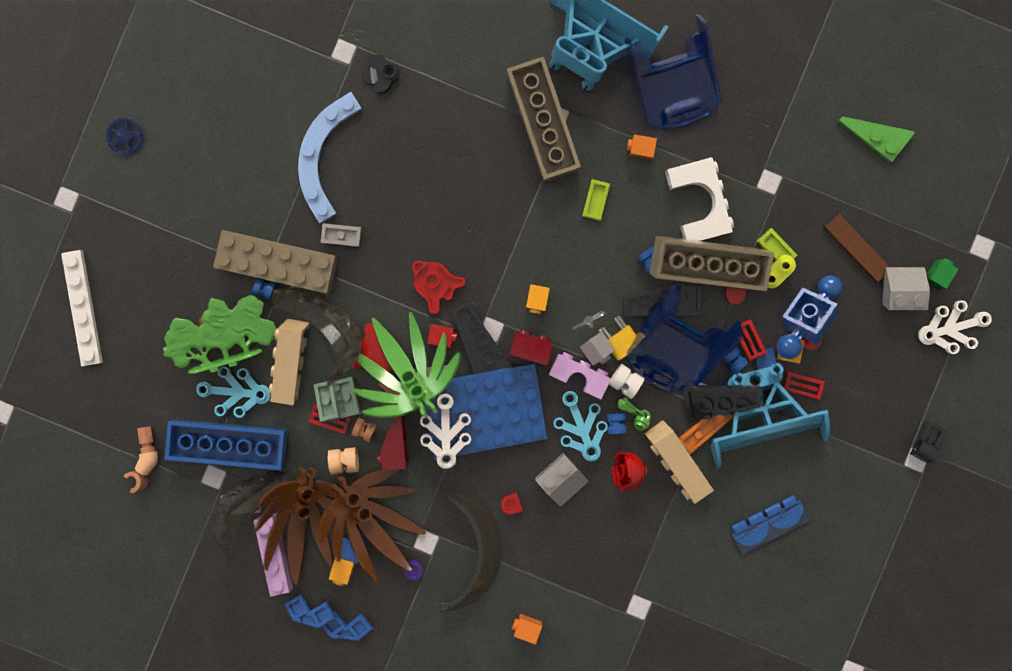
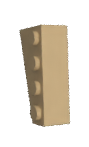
M287 319L275 331L277 347H274L273 350L275 366L273 365L271 368V377H273V384H270L269 387L271 402L294 405L298 400L301 374H298V371L302 370L304 357L301 356V353L304 352L307 344V338H304V333L306 329H309L310 322Z
M663 420L644 433L652 444L650 447L656 456L660 455L663 459L660 462L667 471L670 469L672 472L671 478L675 484L682 486L681 492L687 500L691 499L694 503H697L714 491L674 431Z

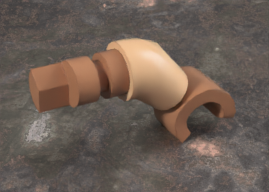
M151 426L137 429L139 445L142 444V448H140L141 454H139V460L135 466L136 471L128 472L124 475L126 479L132 477L136 479V486L130 489V493L142 491L147 487V475L158 462V451H155V447L152 446L154 441Z

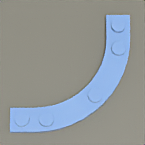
M352 92L329 105L316 117L307 130L300 148L298 172L301 189L310 209L320 224L337 214L322 189L318 174V163L322 145L334 128L362 110Z

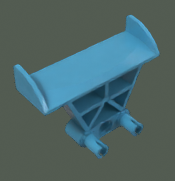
M551 0V4L566 12L564 36L557 39L552 50V60L549 66L552 69L553 65H555L554 71L560 70L562 65L583 77L582 88L584 89L587 85L586 91H591L594 84L600 81L607 65L631 53L647 63L668 26L665 25L660 34L605 0ZM588 45H590L591 51H589L588 49L584 48L583 46H588Z
M778 363L775 366L772 364L771 367L745 374L738 373L737 376L734 374L729 379L727 385L754 386L749 380L756 379L759 382V385L756 386H761V391L772 390L764 407L741 413L734 412L731 435L713 439L710 450L716 469L721 468V452L819 427L823 440H828L830 437L828 411L824 410L808 415L779 384L783 377V367ZM774 393L783 400V402L769 405ZM790 408L797 416L794 419L772 424L768 413ZM759 415L762 416L763 427L736 433L738 421Z

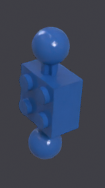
M832 275L823 277L818 283L819 294L802 288L782 316L783 328L792 333L782 336L777 342V351L781 357L794 359L799 356L802 351V338L818 345L838 315V304L830 301L838 298L843 291V284L838 277Z

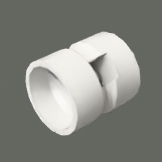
M621 364L613 374L609 385L616 390L622 389V393L632 399L645 378L637 373L632 374L631 369Z

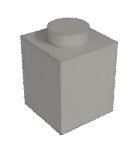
M602 331L580 346L592 365L598 362L601 364L605 363L611 358L610 354L615 351Z

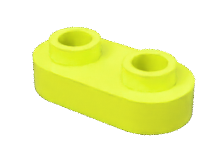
M782 255L772 264L770 276H774L776 279L774 282H768V288L778 287L795 270L796 263L792 256ZM784 262H788L790 266L788 268H783L782 264Z

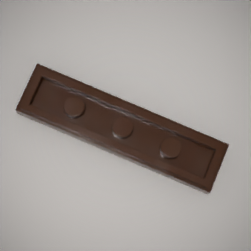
M837 214L824 226L827 232L875 282H879L884 277L885 267L890 266L840 214Z

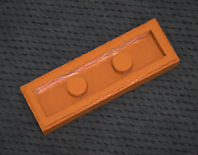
M729 413L723 416H712V418L705 420L700 419L681 435L679 440L687 452L692 454L733 419V416Z

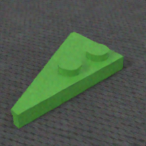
M841 117L838 120L842 126L889 163L896 158L915 134V132L848 117Z

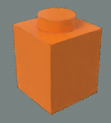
M634 134L632 140L628 139L626 150L630 151L629 156L652 160L654 158L657 138Z
M520 614L519 619L515 618L512 625L514 637L536 645L542 628V622Z

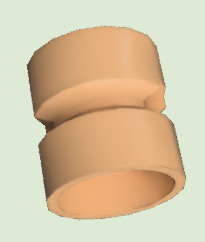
M345 448L343 452L340 449L329 450L328 466L330 474H342L343 471L347 473L358 472L359 459L357 448Z

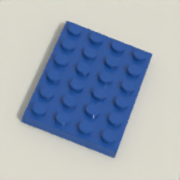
M534 363L455 377L445 390L439 394L447 393L453 399V405L449 408L450 429L459 421L461 414L467 413L471 418L470 424L464 426L450 441L451 449L459 441L460 434L467 432L471 436V442L465 445L455 456L547 439ZM438 395L431 400V403L437 409L436 413L429 409L426 403L424 406L427 410L426 414L442 430L441 408L437 404ZM442 398L441 403L447 404L448 398ZM463 416L461 418V421L463 423H466L468 421V417ZM429 430L432 441L442 449V441ZM466 435L462 437L463 442L469 440V437ZM433 452L434 460H437V455Z

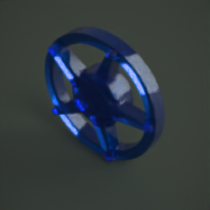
M127 118L113 121L106 131V141L109 147L119 154L135 152L143 140L140 126ZM125 122L123 128L119 130L113 128L116 124ZM129 122L137 128L138 133H132L128 130ZM111 130L116 133V140L113 143L110 140ZM139 136L137 144L131 149L129 143L133 137ZM119 143L125 144L128 151L117 150L115 146Z

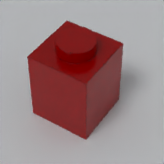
M431 325L427 344L439 345L442 334L445 333L447 336V347H451L452 344L456 343L457 333L454 332V328Z

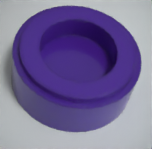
M417 560L409 561L408 564L412 571L404 569V574L409 580H418L423 574V565Z

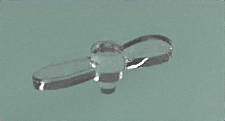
M600 311L592 317L591 315L585 317L583 322L573 326L572 329L575 330L585 324L593 328V320L605 315V311Z

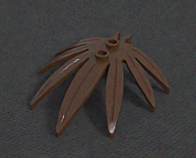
M299 467L300 476L297 481L283 482L272 487L257 503L261 507L271 502L256 523L254 528L256 533L282 507L273 523L267 540L264 556L265 571H268L289 517L286 550L291 578L295 585L298 584L306 519H308L310 530L319 552L329 567L333 566L328 537L326 536L323 542L318 539L321 515L315 503L318 502L326 510L333 500L324 494L333 498H337V495L329 487L332 483L313 481L316 476V470L313 467H309L307 474L303 467Z
M380 469L362 476L350 486H347L344 477H338L337 480L340 483V488L336 484L329 485L330 489L336 492L337 498L327 507L319 525L318 539L323 542L333 524V552L336 561L340 562L345 520L348 538L354 554L362 568L375 582L378 580L356 525L365 538L382 555L406 571H412L410 565L372 515L396 528L416 534H426L422 528L399 513L368 501L369 497L389 498L413 493L414 489L399 486L368 488L384 481L400 469L386 471Z

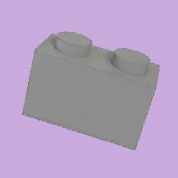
M885 267L882 305L889 310H928L930 289L925 268Z
M564 453L535 478L542 489L560 507L589 482Z

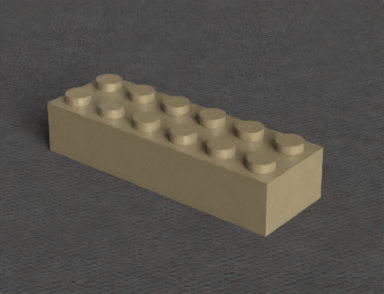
M544 56L508 68L507 76L543 182L579 171L581 166Z
M222 230L213 268L330 294L338 257Z
M656 236L649 274L660 279L767 291L774 253L765 249Z

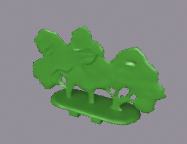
M250 295L238 300L233 310L228 309L224 301L211 298L208 304L209 309L201 317L203 321L202 326L198 327L187 319L175 318L172 321L170 330L164 338L166 346L163 348V356L171 358L175 366L179 368H185L191 359L200 360L202 364L191 368L188 372L189 374L209 369L211 373L216 372L223 365L229 364V367L238 365L241 360L261 353V348L249 350L250 344L257 342L264 346L270 345L273 336H275L276 327L272 321L259 317L263 312L264 304L262 301L257 300L255 296ZM245 336L249 338L247 342H245ZM234 344H239L244 349V352L230 356L227 352ZM195 347L202 355L200 356L199 353L195 355L190 349ZM220 348L224 357L209 361L206 355L210 349ZM186 353L191 354L192 357H187Z

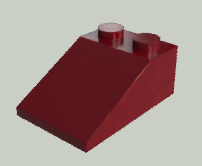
M405 415L393 418L381 453L378 455V465L382 466V471L406 469L409 465Z

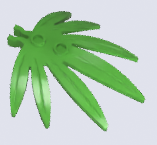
M409 312L411 345L417 373H415L408 357L396 340L375 318H372L381 348L401 383L366 356L351 348L349 351L372 377L400 395L353 388L352 391L367 400L389 404L388 406L363 410V414L371 417L391 418L408 414L420 408L425 419L428 418L424 404L426 403L434 413L437 412L431 400L442 393L453 379L460 362V353L458 352L442 372L447 351V336L443 333L432 363L430 375L427 377V356L424 341L412 312Z

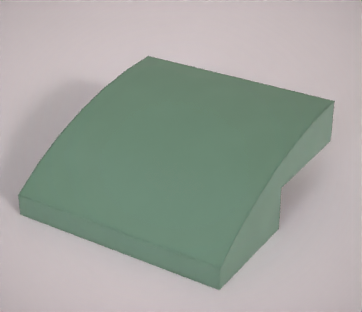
M354 377L314 384L320 422L361 415L358 395L352 391L353 388L356 389Z

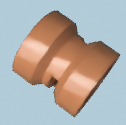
M358 418L351 435L362 437L364 441L370 442L377 425L373 423L368 424L365 420Z

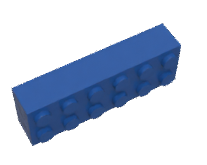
M174 419L168 421L164 460L282 470L285 468L288 429Z

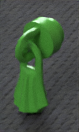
M626 397L619 399V409L636 415L634 427L639 431L647 429L651 419L650 412L638 410Z

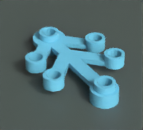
M227 366L221 367L218 375L221 378H225L232 388L212 386L210 382L206 381L200 382L196 387V392L201 397H207L211 394L231 396L226 402L215 407L214 412L217 416L225 415L227 410L241 398L251 397L243 406H238L234 409L233 413L237 418L244 417L246 412L256 403L264 404L271 397L269 395V388L265 385H258L251 377L247 368L239 369L237 377L245 380L252 390L244 389L231 374V370ZM222 369L227 370V375H222ZM242 370L246 371L245 377L240 375ZM202 386H205L207 389L205 393L201 392ZM259 391L264 393L263 398L258 397ZM219 407L224 409L222 414L218 412ZM239 408L243 410L242 415H238L237 410Z
M567 391L563 394L562 400L566 406H569L577 426L565 422L561 417H557L553 424L557 429H564L580 436L584 443L576 442L569 435H564L561 437V444L564 447H572L579 450L586 460L595 461L601 455L599 443L603 433L607 431L608 425L604 421L597 422V431L591 441L589 432L601 408L597 403H592L589 406V414L584 423L576 404L578 402L577 394L573 391ZM568 395L573 396L572 402L566 400ZM594 405L598 407V411L595 413L591 411ZM562 420L563 425L560 427L556 426V421ZM600 423L605 424L604 430H599L598 426ZM566 437L569 438L570 443L564 444L563 439ZM589 448L595 450L593 455L588 454Z

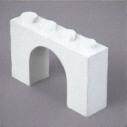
M712 157L665 171L670 190L688 185H698L705 188L712 199L711 212L704 220L680 227L683 239L703 241L733 232V220L731 217H728L727 213L729 209L728 202L722 195V191H724L723 183L721 180H718L717 176L719 172L716 161L713 162Z

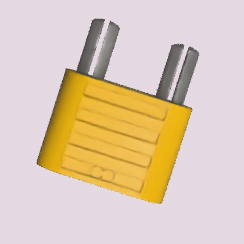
M617 316L614 320L621 328L618 333L611 337L605 327H602V330L608 336V341L615 349L612 354L619 361L639 347L642 342L630 325H626L622 318Z

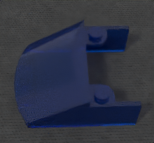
M700 14L695 15L698 33L687 38L685 43L686 53L650 64V60L645 53H636V48L628 37L624 38L631 66V74L647 123L651 127L663 126V128H674L693 123L710 114V110L723 102L708 22Z
M678 283L658 306L654 305L626 354L627 360L632 363L634 370L651 384L670 392H674V390L684 391L686 385H699L742 340L741 322L738 320L727 332L719 328H712L705 334H702L674 317L678 312V305L681 303V285Z

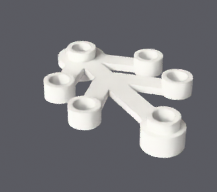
M956 301L954 309L944 327L937 328L942 317L948 316L949 309L946 306H938L929 326H924L919 330L918 338L923 344L931 345L935 343L946 349L947 353L957 354L960 350L957 343H949L939 336L946 334L963 343L966 348L975 349L978 346L977 339L967 337L958 331L973 326L987 327L991 324L992 318L987 312H978L974 318L956 323L961 312L966 311L968 307L965 301ZM959 303L963 304V308L961 310L958 308ZM941 308L945 310L943 315L940 314ZM983 316L987 318L985 323L982 322ZM927 332H930L932 335L930 339L926 336ZM970 340L973 341V346L971 347L969 346ZM951 345L955 346L953 352L950 350Z
M443 393L437 398V404L441 408L442 430L432 422L429 415H427L430 420L428 424L422 422L423 415L420 418V424L423 427H427L442 441V449L432 441V437L429 434H423L420 441L423 446H427L437 455V463L441 468L449 469L456 463L455 455L471 442V436L467 432L460 434L459 441L451 449L450 441L464 426L470 424L471 418L467 413L461 414L459 421L450 429L449 408L453 405V399L449 394ZM442 398H448V403L442 404ZM463 416L468 417V421L466 423H463L461 421V418ZM465 435L469 437L467 442L462 441V437ZM429 437V443H424L423 438ZM445 455L450 457V460L447 462L443 461Z

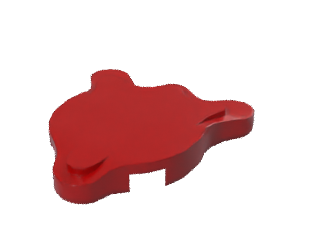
M418 260L412 265L414 287L419 295L428 302L431 314H437L440 311L441 298H445L448 301L452 300L454 290L462 288L466 284L463 277L452 275L445 266L438 262H422Z
M366 324L364 327L365 337L357 343V347L362 350V355L381 366L387 372L391 371L393 368L381 348L373 324ZM355 358L351 359L350 365L352 368L362 367Z

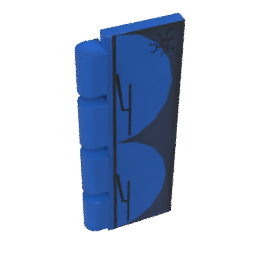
M792 495L781 501L784 508L781 509L779 503H776L764 509L766 517L760 511L747 518L750 525L747 526L744 520L732 525L734 530L732 536L741 554L743 555L810 521L801 500H796L795 496Z

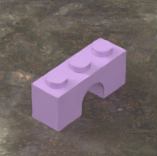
M565 352L562 355L557 354L548 374L567 383L571 374L580 372L586 378L583 391L602 399L611 378L607 377L608 373L599 368L596 372L590 369V364L582 360L580 363L573 361V356Z

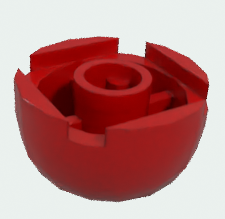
M616 453L613 460H616V467L612 466V477L615 486L621 488L619 491L638 488L643 483L647 474V468L643 461L634 453Z

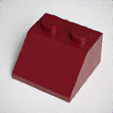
M520 330V333L516 332L510 355L548 365L553 342H549L550 338L542 335L535 338L531 336L532 332Z

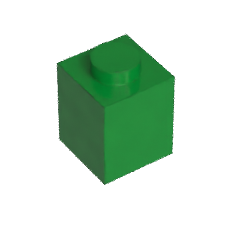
M948 259L935 260L926 275L928 283L939 290L947 289L959 269L954 267V263Z

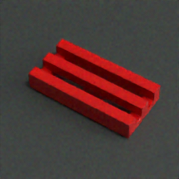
M751 319L733 327V331L748 362L767 355ZM747 325L761 351L759 353L757 352L746 330L745 326ZM740 328L754 354L753 356H751L748 347L739 331Z
M786 372L787 376L784 379L783 386L786 391L817 400L821 399L824 381ZM791 377H794L809 382L817 383L820 385L819 388L799 382L791 381L790 379ZM791 384L817 391V395L788 388V386Z
M314 404V409L309 419L310 423L346 434L351 417L346 418L345 422L341 420L331 421L343 425V428L320 422L315 419V417H319V413L317 412V404Z

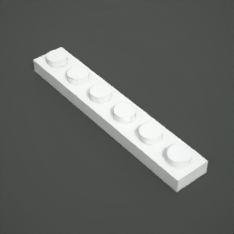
M83 250L61 253L81 366L103 363Z

